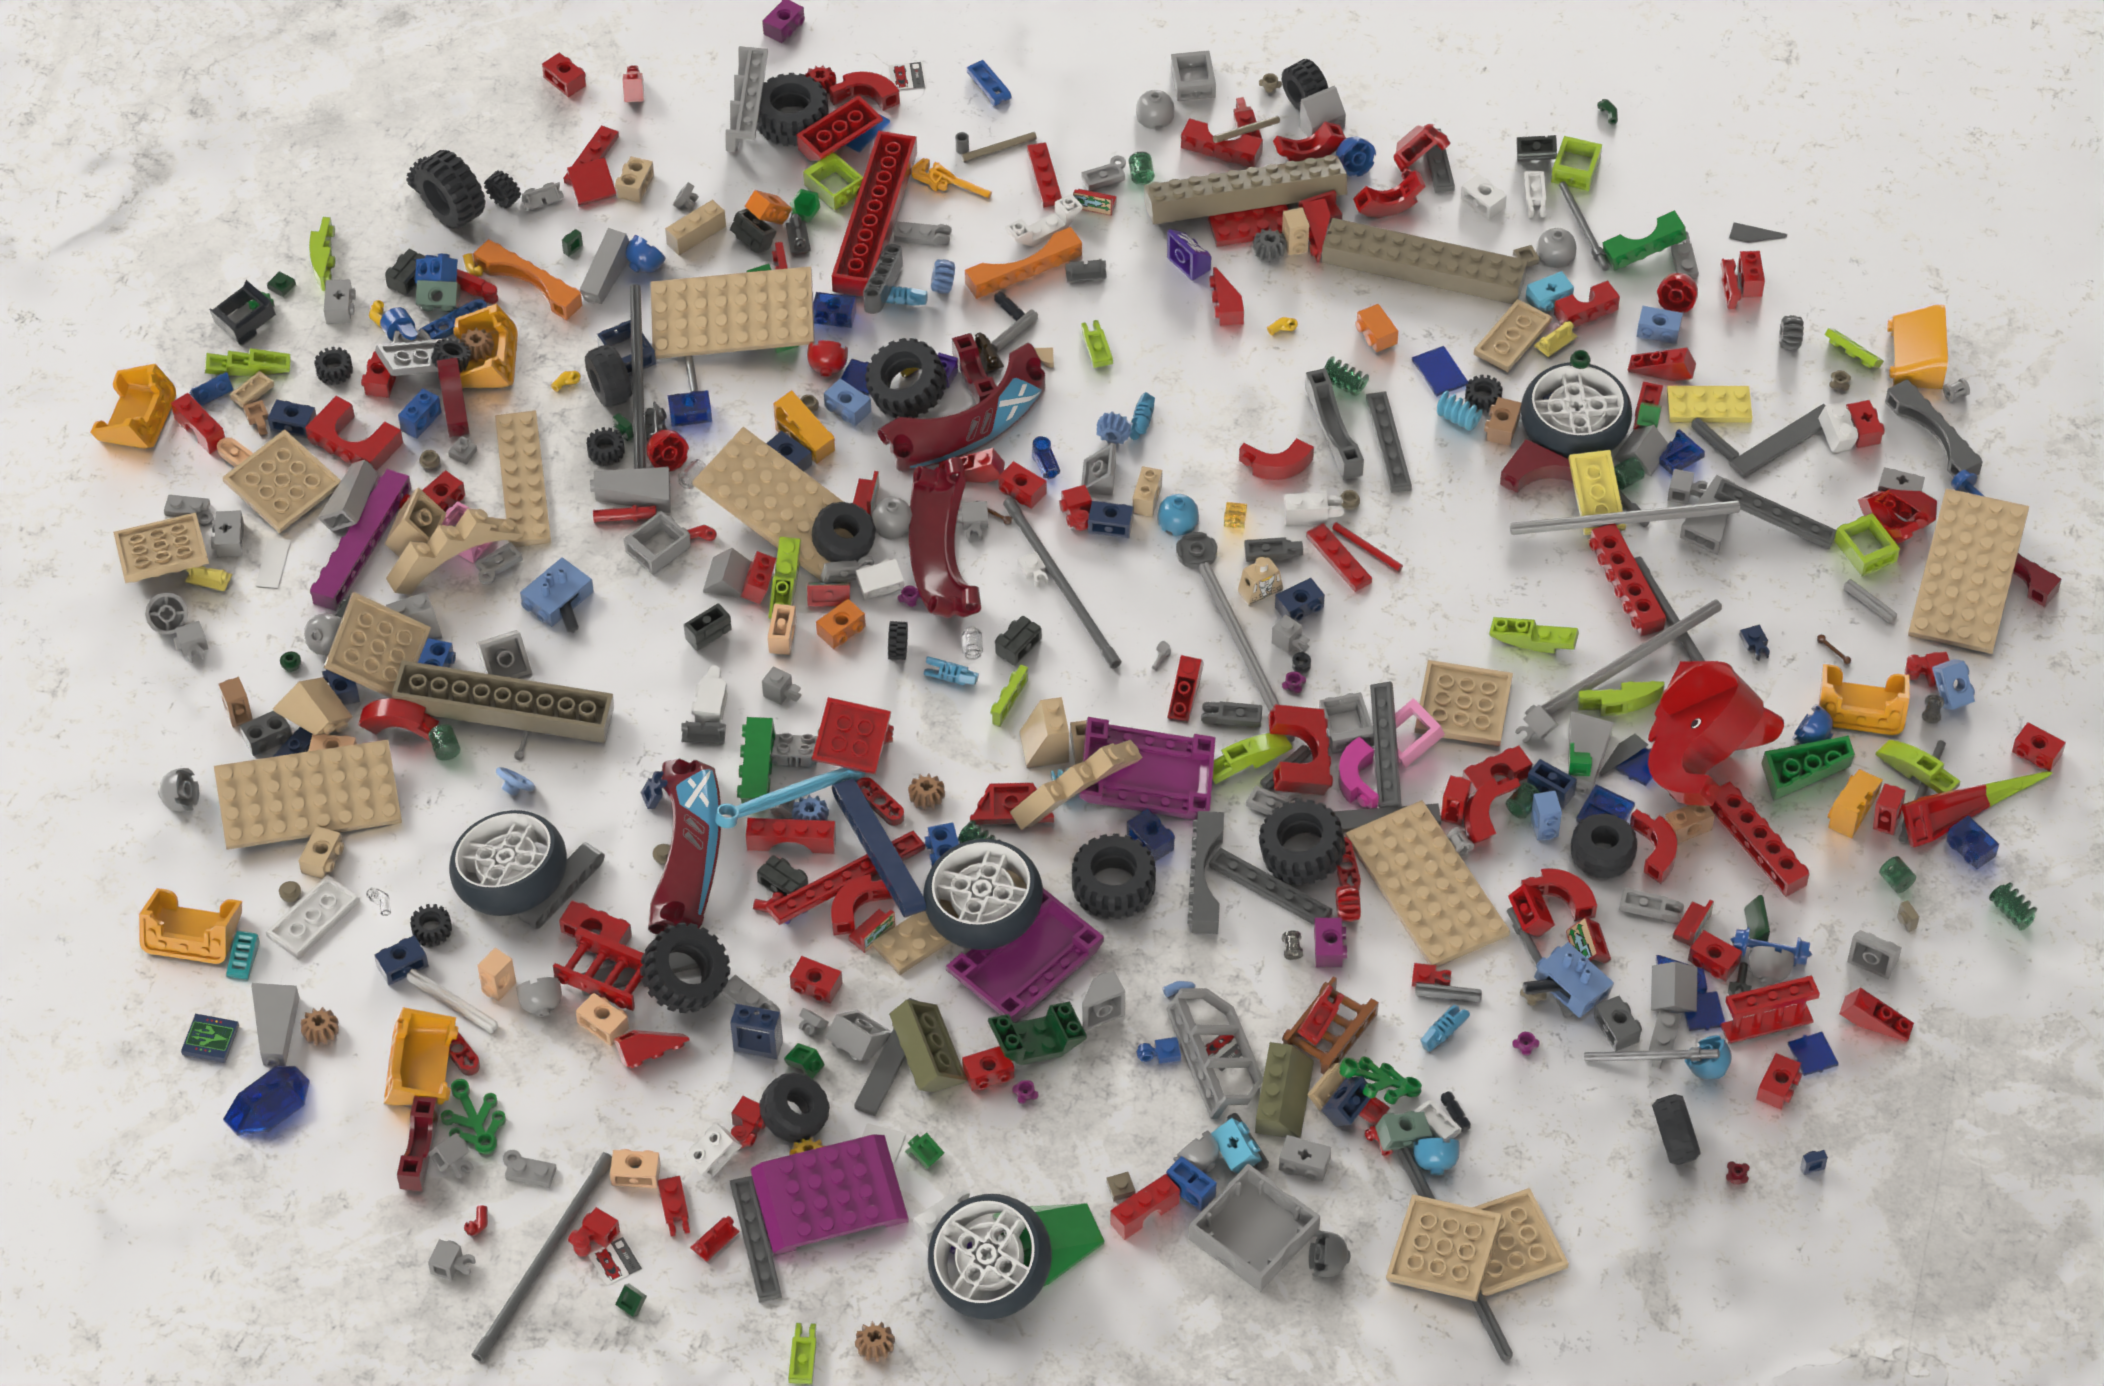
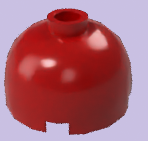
M1685 273L1669 274L1661 281L1657 289L1658 302L1665 310L1686 313L1693 308L1698 298L1697 284Z
M821 340L818 341V345L814 346L812 342L808 345L807 350L808 363L821 376L831 377L832 374L840 372L845 367L848 359V347L845 346V349L841 348V343Z
M661 430L653 434L649 439L647 456L655 468L669 467V472L675 471L688 458L689 446L684 437L676 431Z

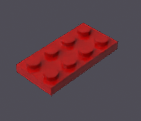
M1287 204L1208 216L1216 247L1252 242L1255 239L1256 233H1260L1262 229L1268 231L1271 228L1272 231L1278 230L1279 234H1282L1283 211L1288 210Z

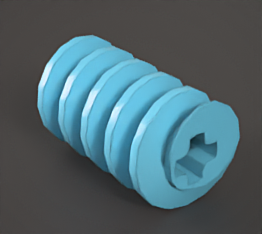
M1446 390L1438 401L1437 414L1444 416L1447 420H1451L1454 424L1458 423L1460 427H1465L1468 431L1474 429L1481 419L1482 409L1476 412V405L1469 409L1470 402L1467 401L1462 405L1463 399L1460 397L1455 401V394L1448 398L1449 391Z

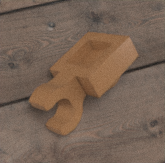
M263 400L244 405L243 410L249 425L256 424L260 436L268 434L265 420H268V412Z

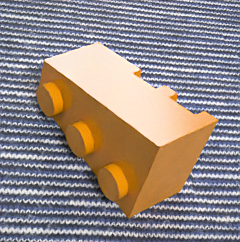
M792 390L773 403L775 430L778 432L782 430L810 450L812 461L818 464L835 451V438L833 434L822 425Z
M1861 769L1854 776L1851 775L1846 787L1841 791L1828 813L1827 818L1830 819L1828 828L1853 838L1878 797L1883 779Z

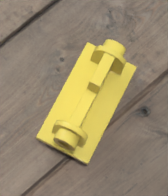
M1570 321L1564 322L1555 331L1546 337H1542L1539 342L1534 344V347L1549 358L1577 338V335L1572 332L1574 325Z
M204 566L186 569V572H189L185 582L225 591L232 574L227 573L224 569H208Z

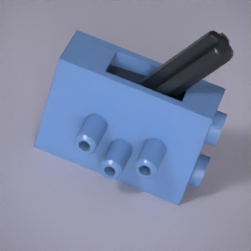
M561 557L520 592L521 605L526 611L534 613L542 623L546 622L551 627L563 619L567 632L575 633L579 626L573 609L594 592L592 579Z
M1568 942L1562 947H1556L1547 959L1543 957L1537 963V971L1534 975L1537 981L1524 982L1523 993L1530 995L1551 992L1576 1016L1581 1018L1595 1005L1609 996L1614 982Z

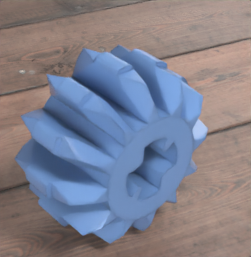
M938 259L934 263L930 285L932 291L948 294L952 290L955 275L954 262Z
M1111 411L1110 414L1104 413L1098 419L1096 435L1101 437L1100 440H1106L1107 443L1117 445L1118 443L1124 444L1128 437H1130L1131 422L1127 420L1126 416L1122 417L1120 413L1114 414Z
M809 794L807 799L800 797L799 802H794L792 809L793 819L828 821L829 809L825 800L820 801L819 796L812 798Z

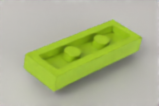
M1828 328L1824 334L1830 338L1829 342L1836 347L1841 345L1846 349V354L1853 358L1856 356L1861 358V363L1868 368H1880L1884 360L1836 329Z
M1020 664L1017 671L1012 672L1008 686L1003 687L1000 693L999 701L992 705L990 711L992 724L999 727L1002 725L1028 681V667Z

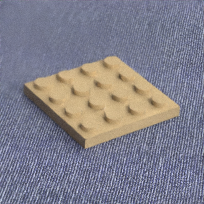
M283 430L223 476V482L278 533L284 531L334 492L341 482L336 475L286 430Z
M196 513L113 532L125 583L138 582L142 579L155 578L163 574L177 573L184 569L198 568L209 564Z
M353 592L323 668L392 698V692L402 660L418 663L431 627Z
M1428 660L1420 705L1442 727L1445 734L1444 738L1500 746L1513 673ZM1416 719L1414 733L1425 734L1428 729Z
M1530 1188L1472 1207L1502 1214V1222L1480 1289L1485 1297L1568 1268L1569 1263Z
M1412 1194L1388 1268L1387 1281L1477 1301L1502 1222V1214Z

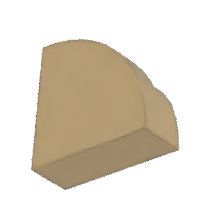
M1053 347L1035 348L1041 363L1046 367L1054 368Z

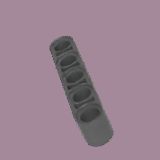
M889 244L884 247L866 284L863 297L864 310L867 313L876 314L882 311L891 288L898 278L903 267L902 247L899 244Z
M587 842L580 845L567 859L564 876L553 894L538 906L519 913L518 918L535 929L541 928L601 866L605 854Z

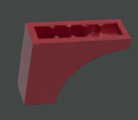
M457 358L437 360L449 438L469 435Z
M1525 439L1501 471L1500 485L1518 493L1526 485L1541 479L1555 478L1573 483L1569 459Z

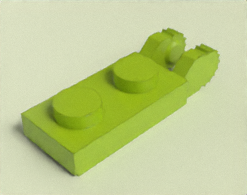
M1093 321L1094 331L1090 332L1086 322L1081 323L1083 339L1093 368L1113 364V357L1099 321Z
M796 1323L795 1336L792 1338L788 1381L794 1384H812L817 1344L816 1324L811 1323L809 1337H801L803 1331L802 1323Z

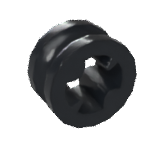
M1304 652L1296 653L1292 657V669L1300 674L1307 673L1311 669V657Z

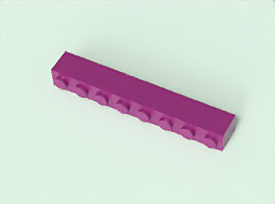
M386 469L383 476L379 477L375 489L370 492L357 524L349 526L346 535L340 539L338 548L335 552L331 553L328 564L321 569L318 580L312 584L310 594L313 604L333 611L338 609L400 509L399 503L401 499L411 491V482L408 475Z

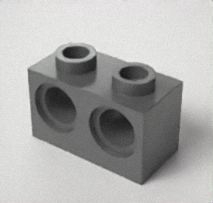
M274 710L239 725L242 738L253 756L264 753L277 745L284 744L292 736L287 720L274 712Z

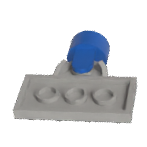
M395 307L388 310L382 316L380 326L392 343L377 344L375 352L390 375L400 376L438 372V368L435 366V363H432L431 357L435 343L439 339L432 340L422 328L420 331H416L413 319L404 308Z

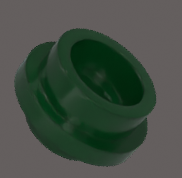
M1576 350L1570 357V364L1576 369H1585L1591 362L1589 354L1584 350Z
M290 651L280 657V665L284 670L293 672L300 667L301 657L298 653Z

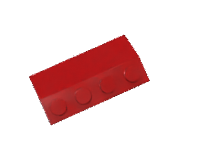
M858 95L798 133V150L809 161L822 160L882 122L883 118Z

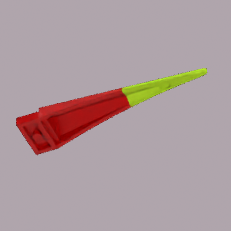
M2046 771L1919 797L1917 800L1902 804L1901 807L1910 847L1915 848L1938 839L1985 809L2050 776L2052 772Z

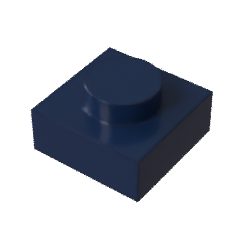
M1825 1150L1818 1152L1810 1151L1803 1155L1800 1166L1803 1175L1825 1169L1828 1159Z

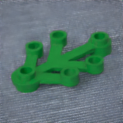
M1365 1056L1361 1057L1358 1063L1354 1059L1344 1058L1339 1066V1072L1345 1078H1352V1076L1356 1075L1375 1081L1373 1084L1367 1083L1363 1090V1094L1369 1098H1375L1378 1091L1388 1087L1398 1088L1396 1090H1387L1384 1096V1100L1392 1105H1395L1402 1096L1418 1097L1422 1091V1084L1416 1078H1404L1388 1063H1382L1379 1068L1370 1058Z
M456 1079L451 1084L452 1095L460 1099L468 1118L454 1114L451 1110H444L441 1113V1121L446 1126L454 1123L473 1129L476 1135L462 1132L460 1128L455 1127L449 1131V1137L455 1133L460 1134L459 1137L463 1138L466 1143L473 1144L477 1152L481 1154L492 1153L497 1147L495 1134L499 1126L504 1125L506 1122L505 1113L500 1110L493 1112L492 1122L486 1132L483 1124L490 1110L497 1106V1096L494 1093H487L483 1097L484 1102L477 1114L468 1096L470 1093L469 1083L465 1079ZM489 1099H494L493 1102H487ZM446 1116H451L450 1119H444ZM499 1116H500V1117H503L501 1120H496V1119H495L496 1117H499Z

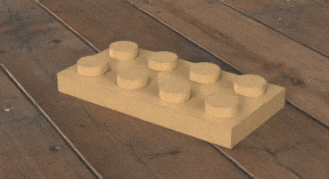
M1517 299L1475 347L1473 355L1509 372L1551 323L1552 316Z

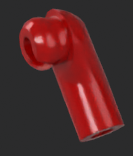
M707 525L688 529L690 540L700 537L707 541H713L717 536L715 529Z
M775 892L768 901L755 899L753 910L768 912L767 905L783 898L784 895L780 892Z
M1370 1126L1369 1129L1365 1130L1364 1134L1367 1140L1373 1141L1375 1139L1379 1142L1383 1156L1393 1153V1150L1383 1151L1375 1126Z
M477 1206L476 1219L465 1223L464 1231L468 1235L476 1236L487 1227V1206Z

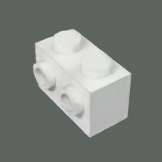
M1844 402L1825 406L1818 419L1832 453L1851 450L1858 439V431L1853 426L1850 411L1846 409Z
M885 559L879 564L873 566L864 565L859 570H856V579L864 601L904 588V579L897 559Z
M715 1123L705 1131V1135L699 1142L694 1143L690 1147L685 1157L701 1175L712 1179L742 1145L725 1127Z

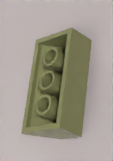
M907 999L889 1013L892 1026L897 1033L900 1046L907 1058V1064L920 1091L935 1093L968 1081L937 1004Z
M1269 1043L1256 1115L1255 1133L1284 1138L1289 1135L1301 1139L1314 1060L1293 1045Z

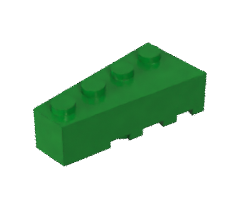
M1849 735L1765 751L1761 765L1773 801L1851 767L1855 753Z

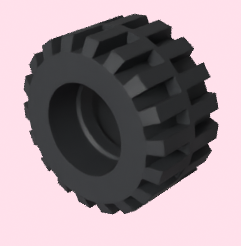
M1310 59L1300 60L1285 68L1281 74L1285 94L1292 105L1299 111L1301 99L1329 88L1324 74Z

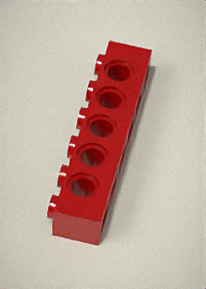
M1613 523L1592 529L1589 546L1592 551H1595L1599 565L1603 566L1608 582H1611L1614 586L1616 597L1621 599L1624 612L1629 614L1633 629H1637L1640 637L1664 630L1666 616L1616 524Z
M1730 781L1720 786L1721 790L1713 806H1709L1710 809L1782 894L1787 897L1807 886L1810 874L1808 868L1800 863L1792 849L1787 848L1782 842L1780 835L1774 833L1769 827L1767 820L1761 818L1756 812L1754 805L1750 802L1748 803L1740 789L1735 787Z

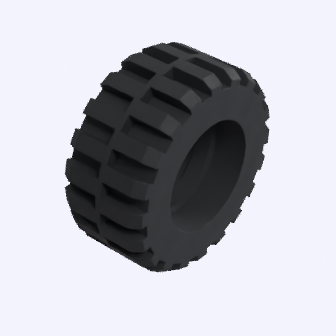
M789 73L788 75L778 74L775 78H769L767 83L764 82L757 130L763 134V137L767 140L771 139V142L777 145L781 143L783 146H798L797 134L829 114L826 90L814 78L810 76L807 78L805 74L801 73L799 75H795V73ZM788 106H798L804 108L803 110L795 113H784L778 111L781 108Z
M439 150L416 166L414 181L417 184L416 188L420 193L421 199L426 203V207L431 210L435 218H438L442 224H446L449 228L459 229L483 213L486 204L485 195L481 190L480 183L476 179L477 177L472 173L471 168L463 162L461 157H457L454 152L449 150Z
M906 338L899 339L898 342L893 340L888 343V346L879 348V352L877 354L874 353L871 357L872 362L868 363L865 374L867 390L877 407L884 414H889L892 418H897L898 416L917 418L921 413H928V409L934 408L938 404L937 400L942 399L944 395L943 390L947 386V374L935 350L928 346L926 342H918L914 338H910L909 341ZM908 368L922 369L920 378L912 386L901 390L890 388L892 380L899 372Z
M1302 799L1295 800L1294 803H1289L1288 801L1283 803V807H1276L1272 810V815L1268 814L1259 830V844L1266 868L1269 872L1273 873L1275 878L1279 880L1283 878V881L1288 884L1295 882L1296 885H1303V883H1309L1310 885L1315 884L1316 880L1320 879L1322 881L1326 879L1327 874H1333L1337 870L1336 865H1341L1343 861L1342 856L1345 854V840L1341 822L1335 815V812L1331 808H1326L1325 804L1321 802L1315 804L1314 800L1308 799L1307 802H1302ZM1301 833H1311L1321 838L1313 848L1306 851H1291L1283 847L1288 839Z
M1114 833L1113 836L1104 834L1100 835L1099 839L1093 838L1089 840L1088 845L1086 843L1079 848V852L1075 854L1073 858L1074 863H1072V891L1076 901L1080 902V906L1087 911L1089 909L1090 914L1094 916L1101 915L1103 919L1115 917V920L1121 919L1122 916L1128 918L1134 916L1135 911L1137 913L1141 912L1144 909V905H1148L1152 900L1156 884L1155 860L1151 856V851L1146 846L1143 847V843L1139 840L1133 841L1132 837L1127 835L1122 837ZM1120 868L1129 872L1133 878L1124 884L1108 885L1100 882L1094 876L1104 869Z
M678 923L676 926L671 925L667 927L647 946L641 958V964L643 965L640 967V975L645 977L642 983L644 987L649 988L647 993L651 998L654 996L658 1000L656 1003L660 1006L666 1005L668 1006L667 1010L673 1012L679 1009V1013H688L689 1010L694 1013L701 1008L707 1007L723 991L729 981L727 977L730 975L731 968L727 965L730 963L729 955L724 954L725 946L718 943L717 940L719 938L715 934L713 936L708 933L709 930L704 927L701 929L697 928V924L690 923L686 927L685 923ZM678 952L694 959L701 971V983L689 984L676 977L669 964V954Z

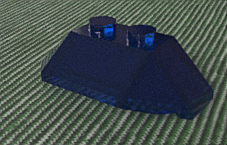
M296 1066L274 1067L237 1094L223 1121L237 1136L269 1132L305 1105L310 1080Z

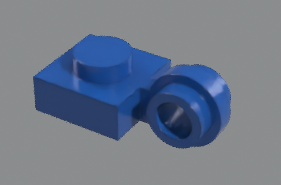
M1177 1037L1155 1040V1048L1149 1043L1140 1044L1136 1051L1137 1057L1142 1062L1151 1061L1155 1056H1157L1159 1064L1181 1061Z

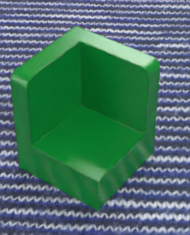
M800 189L790 202V207L792 208L791 215L798 214L802 221L810 223L821 207L818 193Z
M1642 402L1637 425H1655L1657 428L1662 406Z
M1570 742L1568 774L1571 776H1590L1592 767L1590 753L1574 752V742Z

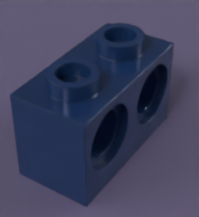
M327 669L322 671L323 678L329 683V686L344 706L360 702L356 682Z

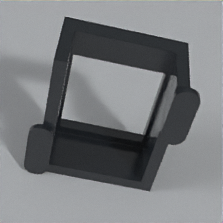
M247 280L242 288L214 309H209L214 322L237 341L239 345H244L257 335L256 329L276 315L271 300ZM252 299L260 305L237 323L228 317V315Z

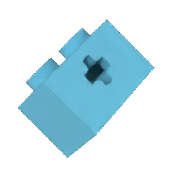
M1561 271L1528 284L1526 300L1532 307L1542 312H1547L1555 307V301L1572 295L1574 293V286Z
M1231 1118L1211 1134L1218 1143L1219 1150L1230 1170L1239 1174L1247 1164L1253 1167L1262 1158L1258 1153L1260 1151L1259 1146L1248 1135L1250 1130L1247 1125L1242 1121L1239 1122Z

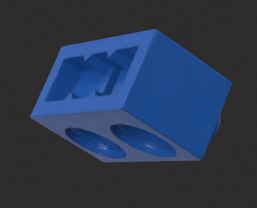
M443 253L438 254V257L425 255L423 259H416L415 283H417V280L456 282L458 259L450 258L449 254Z
M422 388L398 414L400 430L418 439L442 413L439 396Z
M428 638L418 663L450 668V665L455 663L456 652L453 651L452 643Z
M953 822L927 827L928 836L924 837L927 850L931 849L932 854H929L931 867L946 851L959 844Z
M1181 1156L1166 1171L1167 1176L1180 1189V1196L1199 1211H1202L1216 1197L1217 1182Z

